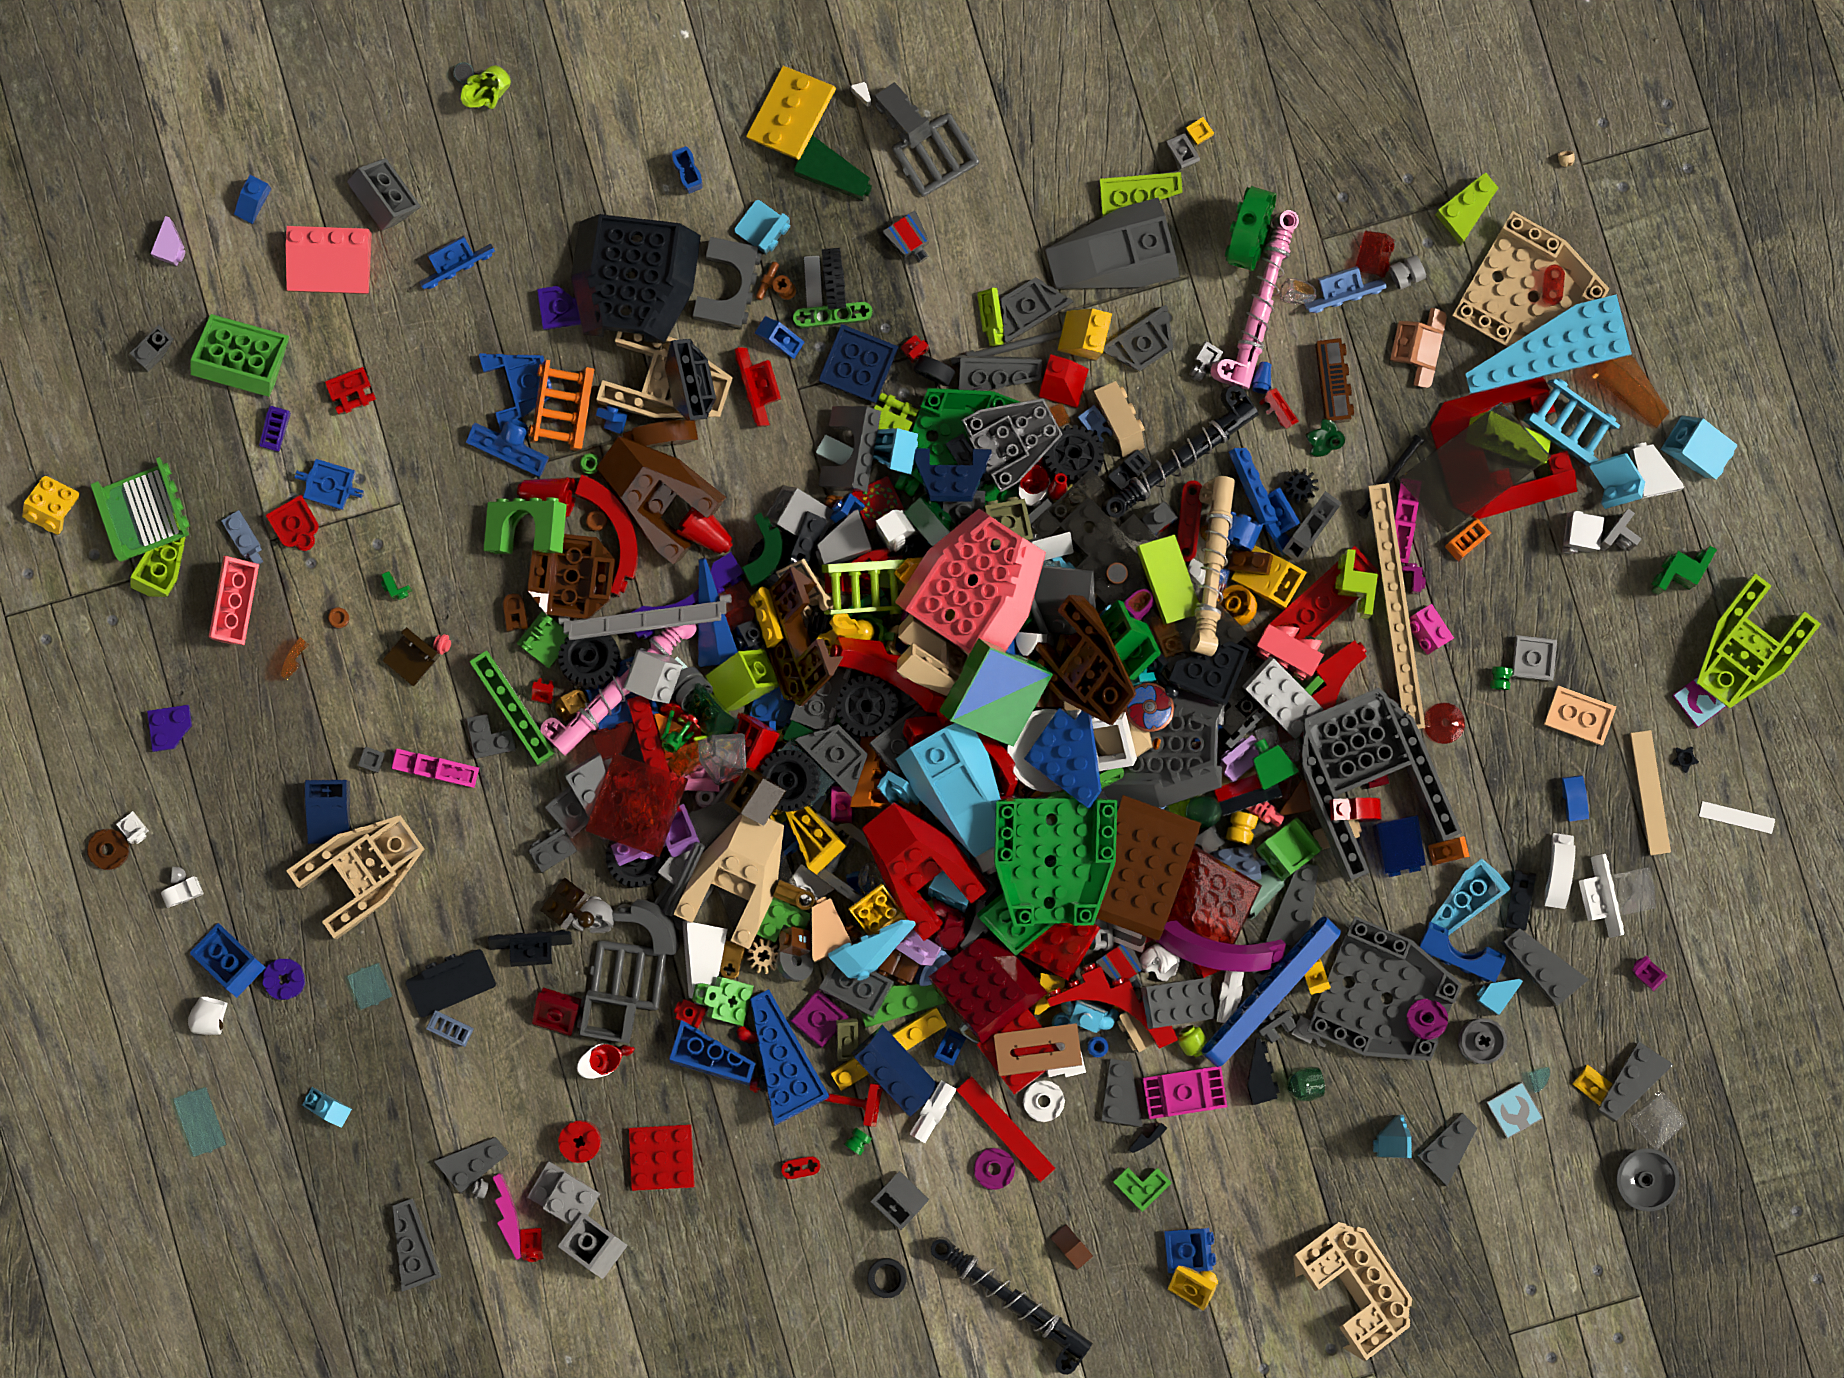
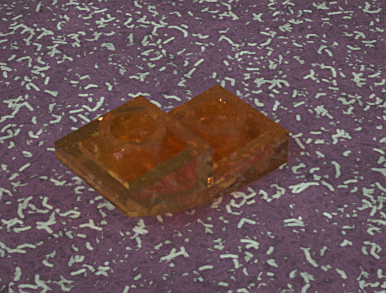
M1160 614L1150 618L1164 657L1185 651L1174 622L1164 625Z

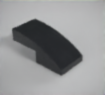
M1137 449L1106 480L1117 492L1122 491L1128 485L1129 480L1133 477L1138 478L1141 475V471L1144 472L1151 466V463Z
M1159 1123L1148 1138L1140 1134L1128 1151L1134 1153L1149 1146L1167 1130V1127Z

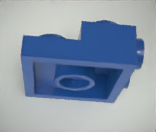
M1209 1228L1164 1231L1168 1273H1175L1178 1266L1188 1267L1196 1271L1213 1270V1266L1216 1265V1256L1214 1253H1211L1214 1235L1213 1232L1209 1231Z

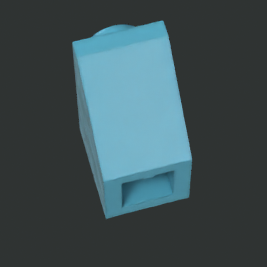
M313 1087L302 1105L322 1119L341 1128L352 1110L338 1100Z

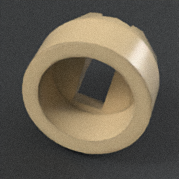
M1573 151L1558 153V160L1561 166L1573 165L1575 160Z

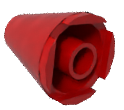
M574 478L523 480L517 487V495L521 499H525V501H529L530 498H540L542 501H546L548 497L558 498L559 502L567 504L566 517L570 516L576 500V498H572L573 491H576Z
M694 507L687 512L679 523L681 529H675L676 534L718 554L722 552L726 554L733 545L731 543L732 537L714 515L706 518Z

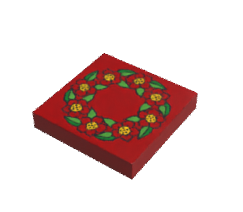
M888 476L868 485L867 492L855 491L851 493L865 505L860 514L869 531L876 528V520L892 510L905 511Z

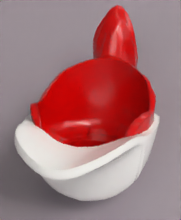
M1043 457L1019 482L1020 499L1025 498L1026 505L1028 506L1035 505L1038 501L1045 499L1048 494L1047 489L1050 485V478L1044 468Z
M598 1044L589 1049L579 1059L577 1071L582 1077L588 1079L606 1076L617 1069L622 1056L627 1057L631 1055L635 1048L628 1045H621L617 1048L609 1044Z

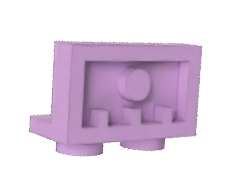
M912 929L896 949L920 965L932 966L941 947L929 939L923 941L916 931Z

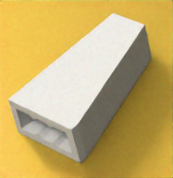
M683 921L689 998L692 999L697 983L715 986L717 976H719L727 929ZM703 990L699 992L700 997L704 994Z

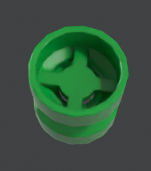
M902 472L895 485V489L903 490L908 496L913 498L921 482L915 477L910 476V474Z
M1492 667L1493 679L1490 681V688L1510 690L1511 683L1509 678L1512 676L1513 669Z
M855 1127L852 1131L853 1137L847 1139L844 1145L861 1156L864 1151V1145L869 1144L872 1138Z

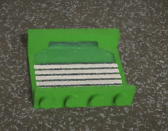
M160 457L156 458L158 466L105 487H102L98 481L91 484L110 544L119 562L189 535L187 529L190 527L186 515H182L183 504L180 498H176L175 492H178L174 480L171 481L169 477L172 474L168 463L164 464Z

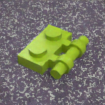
M881 393L878 400L884 402L885 405L883 408L877 405L874 407V409L881 411L878 430L898 428L909 431L913 422L906 419L907 415L910 414L916 417L919 410L912 407V404L908 402L905 404L895 399L896 397L891 394ZM891 406L901 410V415L898 416L890 412Z

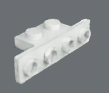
M1606 854L1591 857L1595 877L1579 881L1587 919L1591 921L1605 918L1610 938L1624 935L1623 923Z

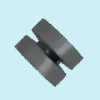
M687 667L680 672L672 698L683 711L693 712L708 702L712 695L713 687L697 668Z

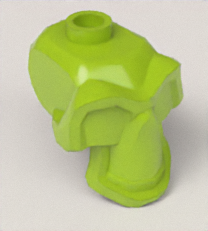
M493 65L481 74L470 76L467 79L468 85H464L462 88L461 101L463 105L469 108H479L485 105L489 109H494L498 99L511 84L509 75L503 68Z

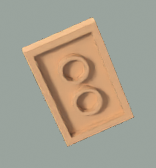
M1557 686L1543 725L1603 746L1616 706Z

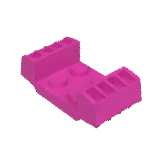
M1221 1066L1143 1078L1149 1119L1228 1107Z

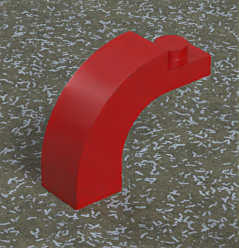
M1380 798L1330 800L1331 821L1358 820L1359 822H1377L1382 820Z

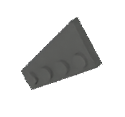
M412 1198L393 1205L401 1290L403 1292L442 1276L414 1199Z

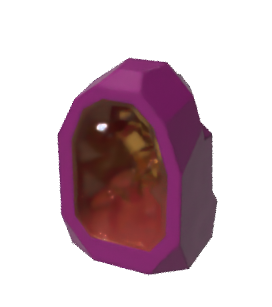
M1146 589L1133 593L1124 602L1130 617L1140 621L1153 606L1154 596L1151 591Z

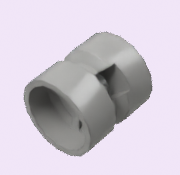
M1416 254L1406 258L1404 263L1397 262L1389 266L1391 277L1399 290L1411 286L1412 281L1417 283L1426 279L1424 267Z

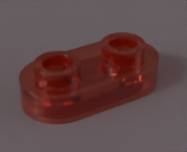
M1556 264L1548 266L1543 275L1541 297L1548 306L1559 304L1563 298L1565 271ZM1556 271L1558 277H1552L1551 272ZM1551 291L1556 293L1555 298L1550 297L1549 293Z

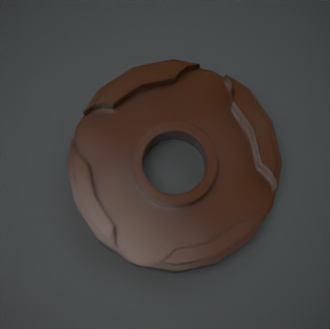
M102 829L96 832L89 840L87 855L90 861L98 868L114 870L121 867L128 858L129 843L126 837L116 830ZM106 844H111L114 848L111 855L103 853V847Z

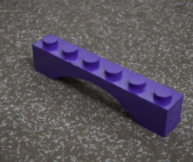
M731 552L715 561L710 570L718 595L725 591L724 588L730 584L734 586L743 580L741 577L744 576V572ZM699 588L689 597L675 604L658 607L641 606L631 613L698 604ZM656 629L637 631L635 633L639 639L643 637L645 640L654 635V630Z

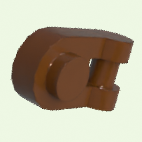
M514 593L507 595L503 601L507 632L514 631L517 628L522 630L528 629L523 598ZM519 614L520 620L512 621V615Z

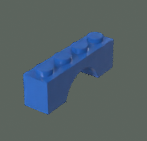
M1429 921L1419 942V947L1431 957L1439 958L1444 964L1458 966L1461 971L1468 974L1472 972L1483 981L1496 982L1505 963V954L1487 946L1475 954L1459 952L1452 946L1449 940V930Z

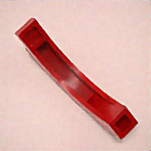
M581 474L575 492L576 497L587 500L601 509L613 523L619 538L620 562L611 594L620 597L621 592L625 593L628 581H625L626 578L634 580L637 571L638 543L635 529L628 513L617 497L599 482Z
M938 716L915 717L906 719L902 732L910 747L946 726L942 725ZM976 732L989 754L994 776L1005 796L1012 795L1017 785V778L1013 773L1015 762L1004 747L995 739Z

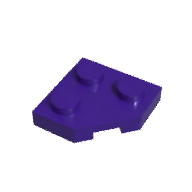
M558 286L537 289L543 330L581 325L575 298Z
M189 705L147 711L153 752L175 749L185 733L192 727Z

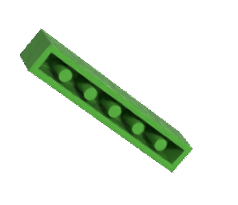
M486 650L469 661L537 765L541 766L555 757L557 754L541 733V730L490 653Z

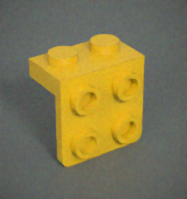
M44 476L25 500L22 517L30 523L43 527L48 532L59 535L63 530L64 517L79 498V492L48 476Z

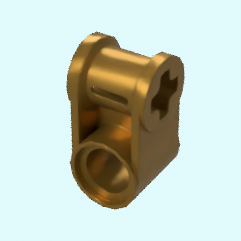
M730 939L725 940L720 972L723 978L733 980L739 974L745 947L730 941ZM729 965H732L733 969L736 971L735 973L731 972L729 976L727 975V972L724 971V968H728Z

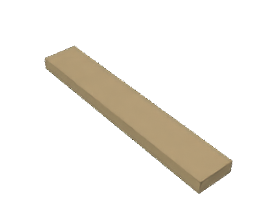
M1652 731L1630 733L1649 856L1671 853Z

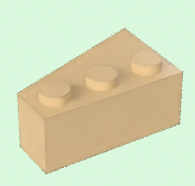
M1114 381L1095 390L1096 402L1103 417L1107 420L1106 423H1108L1113 432L1114 440H1117L1120 446L1122 457L1133 454L1137 449H1144L1142 431L1145 429L1141 420H1136L1134 416L1136 411L1132 403H1127L1125 399L1127 394L1124 387H1119L1117 382Z

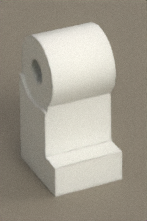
M194 876L161 892L167 908L182 904L204 894L197 877Z

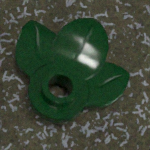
M1322 419L1321 429L1312 430L1305 434L1307 440L1313 445L1310 451L1311 455L1316 457L1325 456L1332 450L1340 449L1345 444L1344 434L1337 429L1336 423L1332 420Z

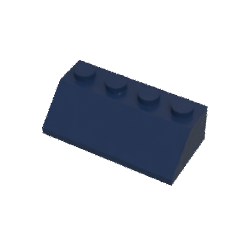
M883 1024L852 1052L855 1059L909 1117L926 1103L938 1086L933 1078Z

